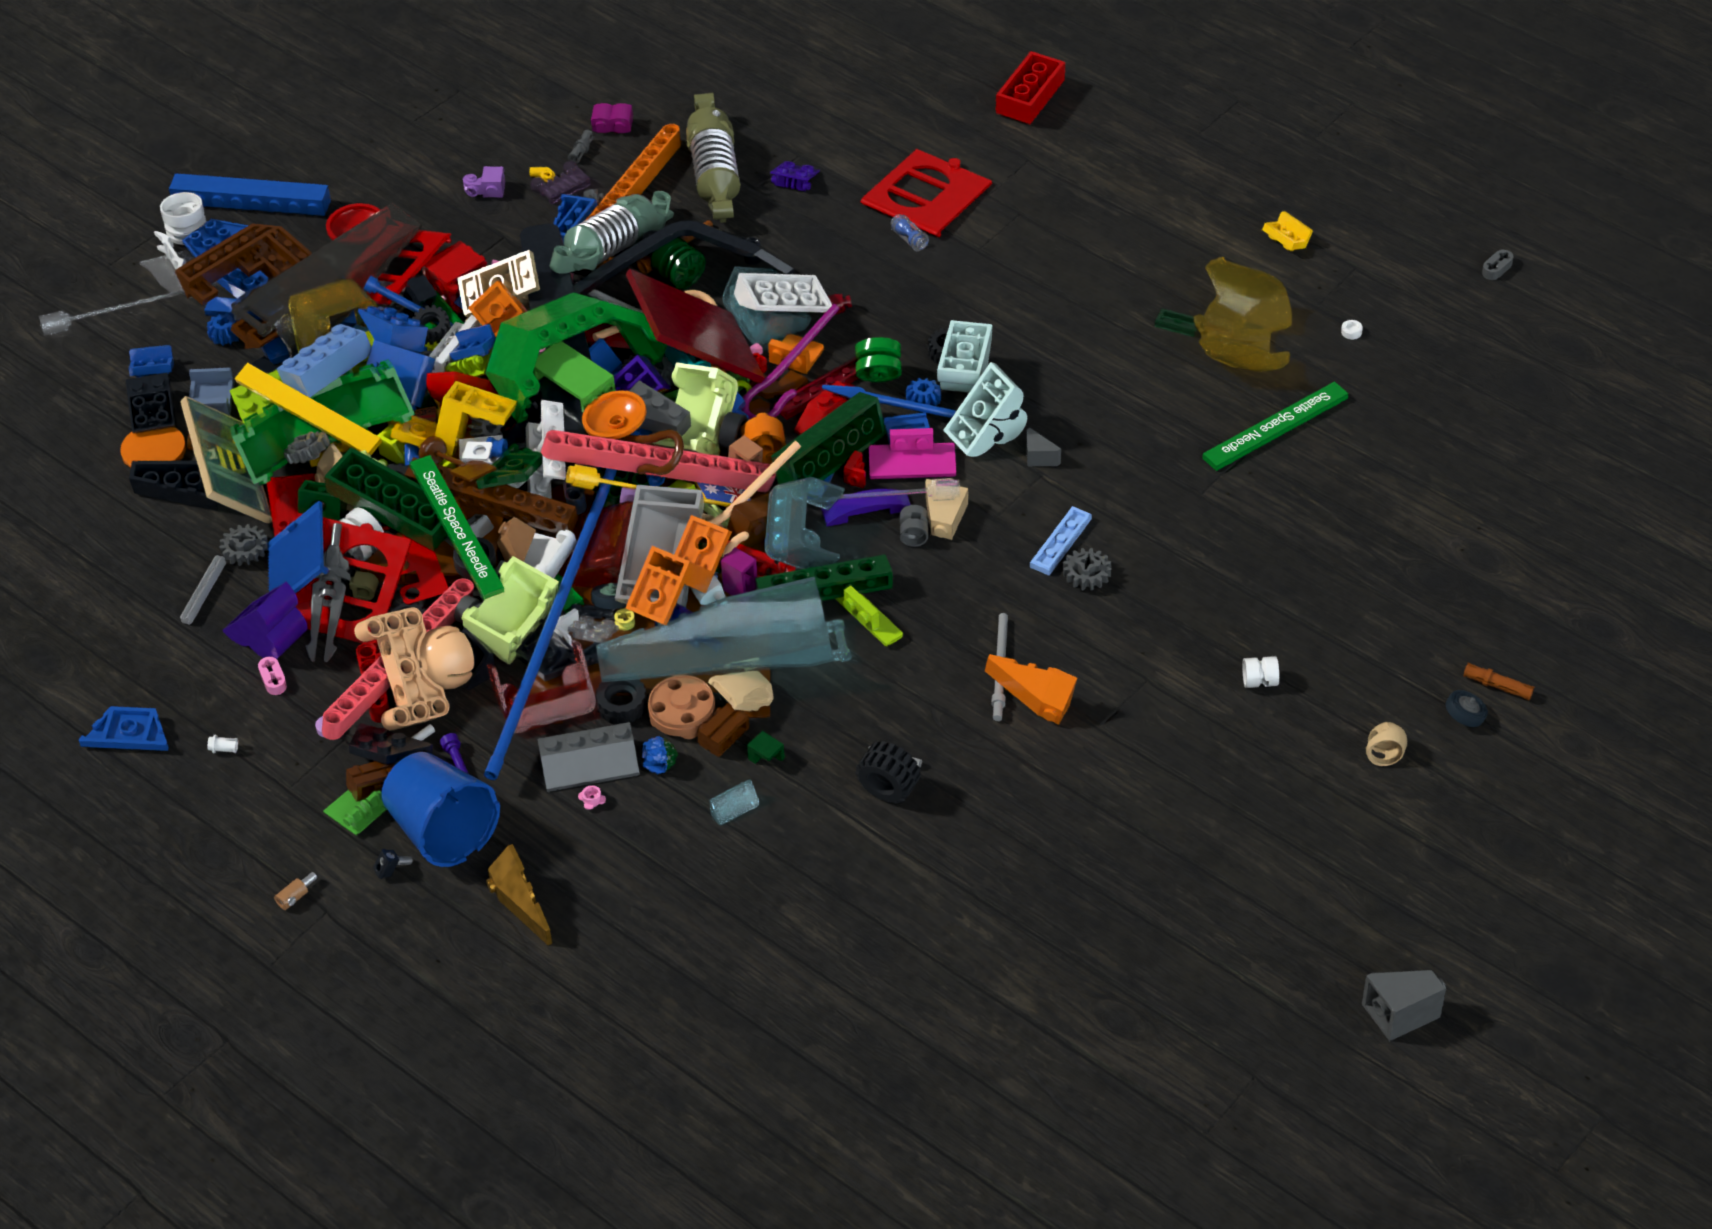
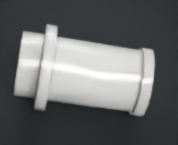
M214 735L208 738V750L212 751V753H216V751L237 753L238 738H222Z

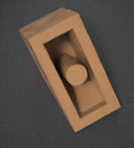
M515 517L508 522H503L498 530L500 536L497 544L505 562H508L512 556L524 562L536 529Z

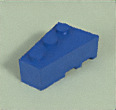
M562 194L561 206H558V216L553 224L560 229L563 246L566 232L587 219L598 205L596 199Z

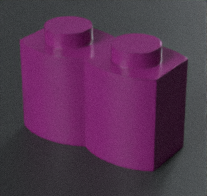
M600 103L594 105L591 117L592 131L597 133H608L611 131L627 133L631 131L633 122L632 105L624 103L615 105Z

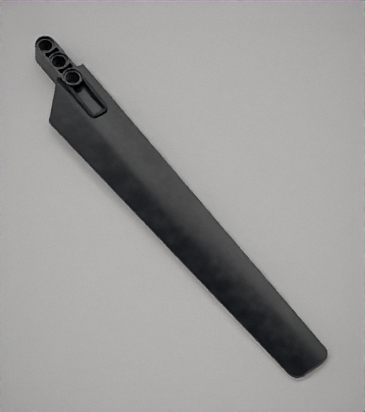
M542 224L523 229L520 233L522 252L527 250L533 252L540 290L528 294L529 309L532 310L568 294L575 293L570 273H556L550 269L554 248L556 246H563L558 226L555 224ZM585 331L562 341L591 360ZM547 377L541 378L539 380L541 400L563 403L564 432L589 435L582 423L583 412L580 399ZM565 462L566 474L569 465L574 466L576 463ZM577 464L582 466L594 467L589 465ZM553 478L552 481H560V479ZM565 478L563 480L566 504L576 506L577 515L583 514L587 510L585 489L571 486L570 483H566Z

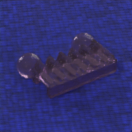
M574 161L565 162L560 178L556 175L554 181L548 179L546 184L543 178L535 177L530 182L531 189L534 192H540L542 196L546 195L551 205L560 201L562 194L571 195L591 185L590 178L578 168L577 163Z

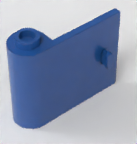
M374 340L366 365L373 363L374 367L381 365V361L389 359L396 370L412 409L421 408L427 390V373H432L436 359Z

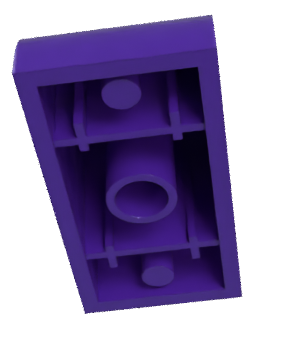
M284 582L253 601L222 631L235 643L241 646H250L259 656L278 659L307 631V622L296 608L298 599L294 590L287 582Z

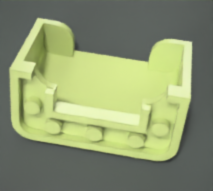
M676 363L672 372V380L679 387L675 403L688 410L691 417V427L682 436L684 450L719 456L721 452L718 443L720 428L725 415L728 412H732L738 391L737 380L718 368ZM670 438L653 443L675 449L674 440Z
M512 556L508 563L504 562L499 570L504 592L485 599L479 608L475 606L467 608L461 618L463 626L478 637L500 660L507 664H511L514 661L517 648L530 632H534L540 625L539 621L541 619L544 620L549 614V609L558 592L559 581Z

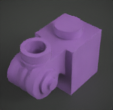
M484 167L481 178H477L474 174L465 175L463 177L465 193L470 197L483 195V197H503L505 188L504 168Z

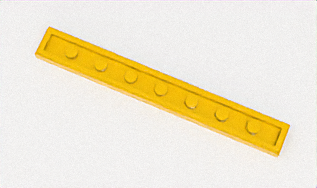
M249 363L235 377L236 382L359 452L366 450L371 456L382 443L381 438Z

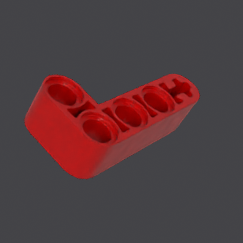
M377 640L362 643L356 649L361 675L381 656ZM386 691L369 708L371 720L377 723H381L382 714L390 710Z

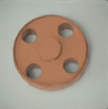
M678 675L664 679L653 688L648 702L651 725L665 734L681 736L684 739L697 737L699 726L703 722H708L716 710L715 698L709 685L703 680L689 675Z

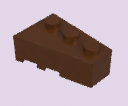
M781 489L734 505L727 526V530L732 532L729 540L731 541L737 534L745 531L749 533V538L740 544L750 548L765 540L769 534L776 533L792 523L796 518L799 504Z

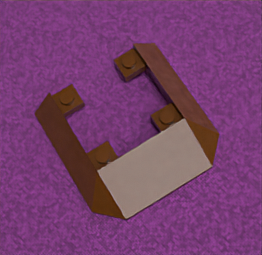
M252 223L175 270V274L187 298L192 296L202 306L218 296V290L212 284L237 268L248 277L261 271L278 287L285 290L277 298V302L285 308L259 325L248 316L231 325V331L245 343V349L263 347L337 300L338 275L282 226Z

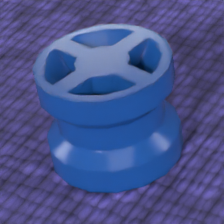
M488 437L486 442H492L493 444L489 459L493 457L499 458L508 449L507 439L495 440L494 437Z

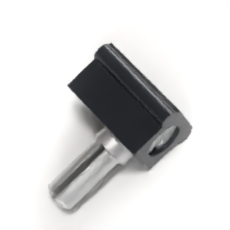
M383 848L373 869L378 878L383 879L384 877H391L397 865H411L413 859L411 856H397L394 850Z

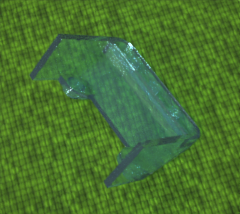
M814 477L774 486L769 493L765 538L766 554L771 559L800 569L836 563L840 559V554L820 548L819 536L814 531L805 528L807 503L829 510L843 494L844 488Z

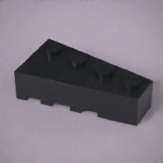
M132 461L129 480L134 494L218 510L219 503L206 496L197 461ZM207 461V463L220 468L218 461ZM210 473L214 490L220 494L222 478Z

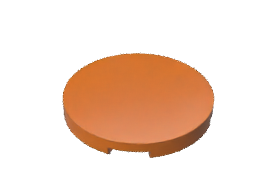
M169 427L134 434L131 432L123 440L120 450L124 464L131 467L132 461L181 460L186 451V444L183 434L177 428Z

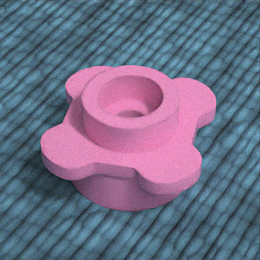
M587 786L578 795L579 800L584 802V808L587 810H591L598 804L606 802V797L601 795L600 788L597 786Z

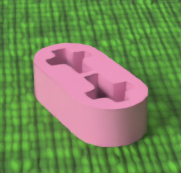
M274 657L261 659L258 663V668L267 692L271 695L283 693L287 688V684L278 660ZM267 667H271L273 671L269 672ZM276 680L278 684L274 685L272 681Z

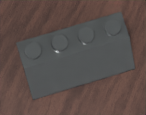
M630 722L538 739L547 792L640 775Z

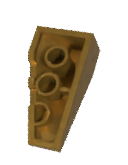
M513 844L508 845L488 868L490 879L486 880L491 893L495 892L499 901L547 945L552 944L551 933L539 903H536L531 883L526 880L523 864Z

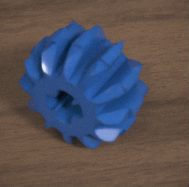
M226 312L224 315L218 313L217 317H211V321L207 322L208 337L215 345L221 343L224 346L227 343L231 345L233 341L237 342L239 337L231 331V325L240 319L235 314L229 315Z
M928 377L925 380L918 378V381H911V384L906 389V400L937 406L941 401L940 385H937L935 380L929 381Z

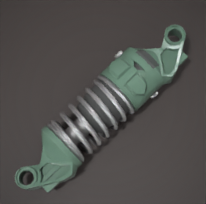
M655 191L652 201L639 194L618 198L614 205L575 225L566 232L564 246H556L554 248L550 269L556 273H570L582 269L595 270L599 263L639 243L646 232L652 230L659 231L664 228L666 221L673 218L674 212L669 210L671 196L664 191Z

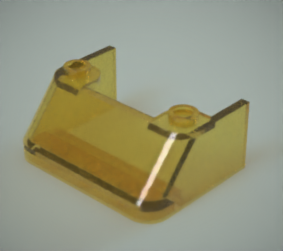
M342 279L292 295L288 305L298 353L302 348L313 344L318 337L324 336L329 332L331 327L329 316L354 309L357 324L367 327L358 309H367L368 306L378 308L377 303L353 279Z

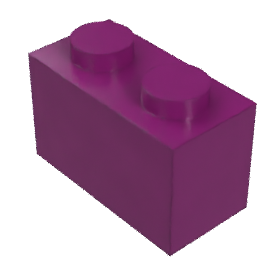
M735 547L731 552L725 554L721 560L723 591L745 602L756 592V559Z

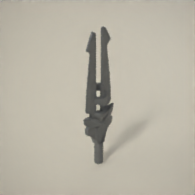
M339 523L333 524L331 544L324 553V566L329 569V573L319 574L316 578L320 579L313 584L311 642L306 645L308 656L312 662L315 661L322 606L331 607L324 655L325 663L331 659L337 649L333 644L346 591V585L341 583V578L351 580L350 574L347 572L350 569L349 562L344 559L339 547L342 524ZM326 581H332L334 585H328ZM324 596H330L332 600H326Z

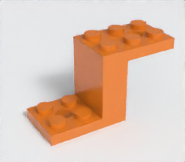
M691 515L675 554L655 546L651 547L625 608L667 626L684 585L706 594L732 532ZM706 538L707 546L700 550L698 547L699 541ZM658 590L659 598L657 601L652 602L650 596L653 591Z

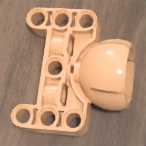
M415 607L373 616L359 622L355 626V635L360 641L368 642L377 639L397 706L382 714L381 723L385 729L389 731L434 720L448 713L449 703L444 690L455 689L465 684L471 678V670L474 667L472 647L464 633L459 632L458 628L452 626H440L426 632L423 615Z

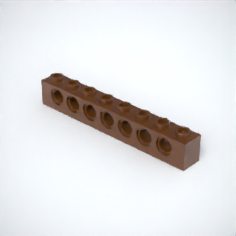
M436 464L452 495L459 498L461 505L510 520L515 517L529 526L555 534L561 530L573 532L577 524L576 506L507 485L478 489L476 482L478 479L472 482L466 481L451 474L450 471L453 469ZM409 465L405 477L419 484Z

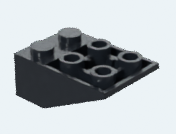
M168 372L125 380L133 434L175 427L174 399Z

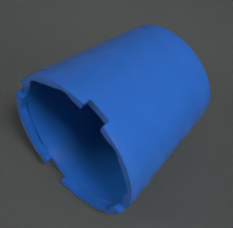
M428 752L413 753L399 761L387 775L382 788V801L385 808L422 856L431 864L439 867L458 865L466 861V856L475 849L479 852L492 836L500 815V802L497 800L496 792L493 788Z

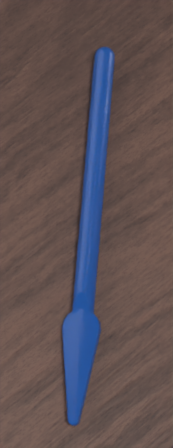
M822 385V389L849 399L862 392L878 397L881 404L952 418L956 413V410L866 392L861 387Z

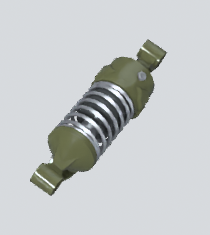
M713 93L695 94V112L691 114L687 121V145L692 153L698 194L704 201L708 202L713 212V219H720V223L726 222L727 218H734L732 199L739 193L741 185L734 152L733 126L728 116L722 110L715 108Z

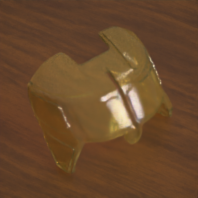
M1224 257L1211 260L1205 266V269L1211 278L1217 296L1208 306L1204 316L1201 314L1194 316V323L1201 333L1199 344L1204 348L1205 353L1216 361L1234 368L1240 367L1250 371H1271L1285 367L1289 363L1290 352H1270L1271 333L1287 329L1292 325V310L1286 288L1282 282L1263 271L1226 261Z

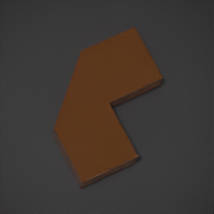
M790 370L779 381L775 380L757 395L765 399L774 398L775 395H783L791 389L798 390L808 384V378ZM755 381L750 383L751 387L757 384Z

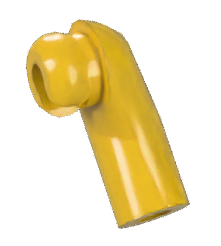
M530 167V177H540L547 183L555 180V173L549 167Z

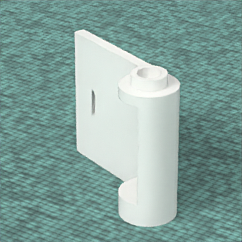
M569 530L559 531L556 538L535 533L524 562L554 579L577 544L576 536Z

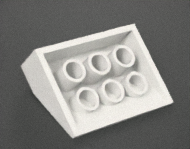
M738 274L734 296L740 306L756 311L826 312L832 306L816 275Z

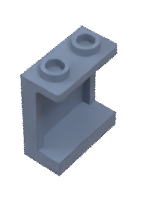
M191 369L189 372L191 379L189 398L230 416L233 398L229 390L234 389L235 385L232 369ZM193 412L194 419H207Z

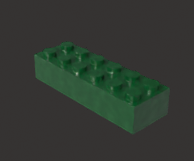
M862 392L857 393L771 456L772 462L794 441H797L801 446L775 472L780 490L783 489L788 495L800 498L845 465L854 450L862 452L887 434L878 397Z
M352 447L324 476L326 491L329 494L355 508L359 507L366 510L376 520L432 551H435L448 536L418 483Z

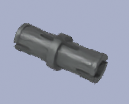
M585 130L580 139L575 141L574 148L568 155L571 163L578 164L583 154L588 152L589 145L595 138L592 131Z

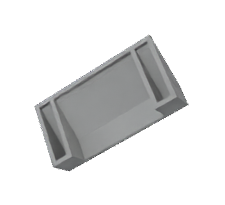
M646 485L636 486L615 601L624 604L628 603L652 546L675 554L690 516L693 515L702 519L704 510L702 490ZM683 586L671 617L684 618L690 587ZM658 590L653 591L650 596L651 601L655 602L659 598Z

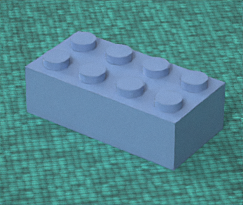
M342 324L336 325L329 333L318 337L309 347L302 348L293 358L286 359L277 368V371L284 384L310 398L370 355L372 347L365 331Z

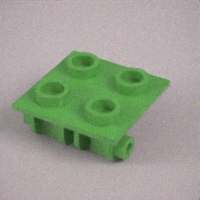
M348 789L323 812L357 836L387 809L383 804L382 792L380 790L372 791L365 800L356 802Z

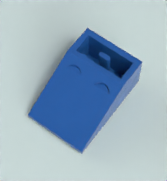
M368 306L367 309H358L360 316L375 341L409 351H424L428 327L420 324V320L409 318L407 314L397 313L396 309L385 307L384 310L373 306Z

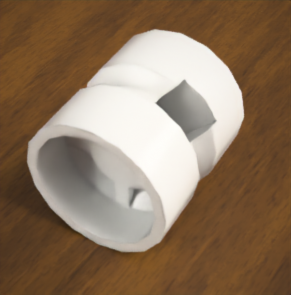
M1276 656L1263 657L1261 661L1257 658H1243L1242 670L1245 688L1259 687L1261 683L1265 687L1279 685V665Z

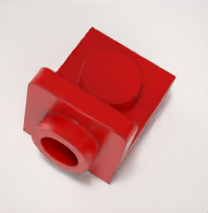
M854 450L844 466V482L864 488L866 485V472L864 471L865 463L862 462V452Z

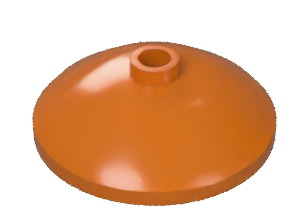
M608 392L594 399L592 403H589L583 412L582 423L586 432L591 436L615 440L632 434L641 426L647 413L644 400L633 392Z

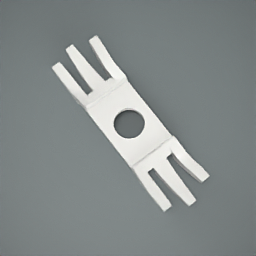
M154 231L155 236L163 243V245L157 246V249L165 253V259L169 258L175 270L186 264L185 259L179 258L172 248L174 245L171 237Z

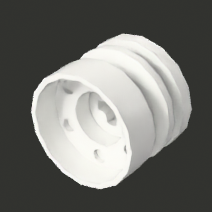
M182 192L173 194L164 199L160 205L166 235L170 236L175 244L184 245L182 240L206 223L202 199L194 193Z

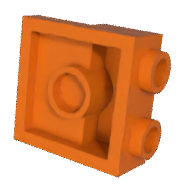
M497 280L468 307L481 325L489 324L495 337H497L501 322L528 311L517 297L512 296L500 280Z

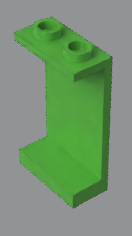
M562 341L553 344L537 357L533 371L537 380L539 381L545 376L580 399L582 412L597 397L615 391L614 375Z

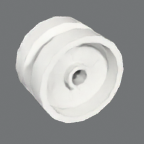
M359 507L350 511L345 519L339 520L340 522L356 526L369 523L373 526L374 530L384 532L378 521L369 512ZM361 545L353 547L347 552L354 556L356 560L365 562L372 556V553L379 549L373 546Z

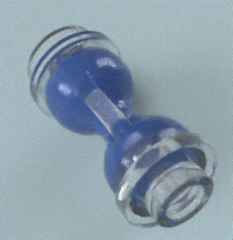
M898 214L891 220L892 230L905 240L914 251H920L927 246L928 235L922 232L906 215Z

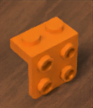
M788 334L782 342L771 339L768 343L769 362L779 365L801 341L802 337ZM811 341L788 368L807 374L824 351V345Z

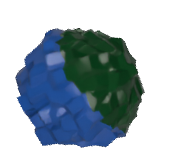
M656 736L644 742L642 747L643 767L657 775L665 773L676 763L677 750L666 738Z

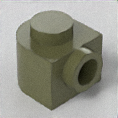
M356 571L355 576H351L349 582V589L353 591V597L365 601L373 599L379 584L378 578L369 572Z

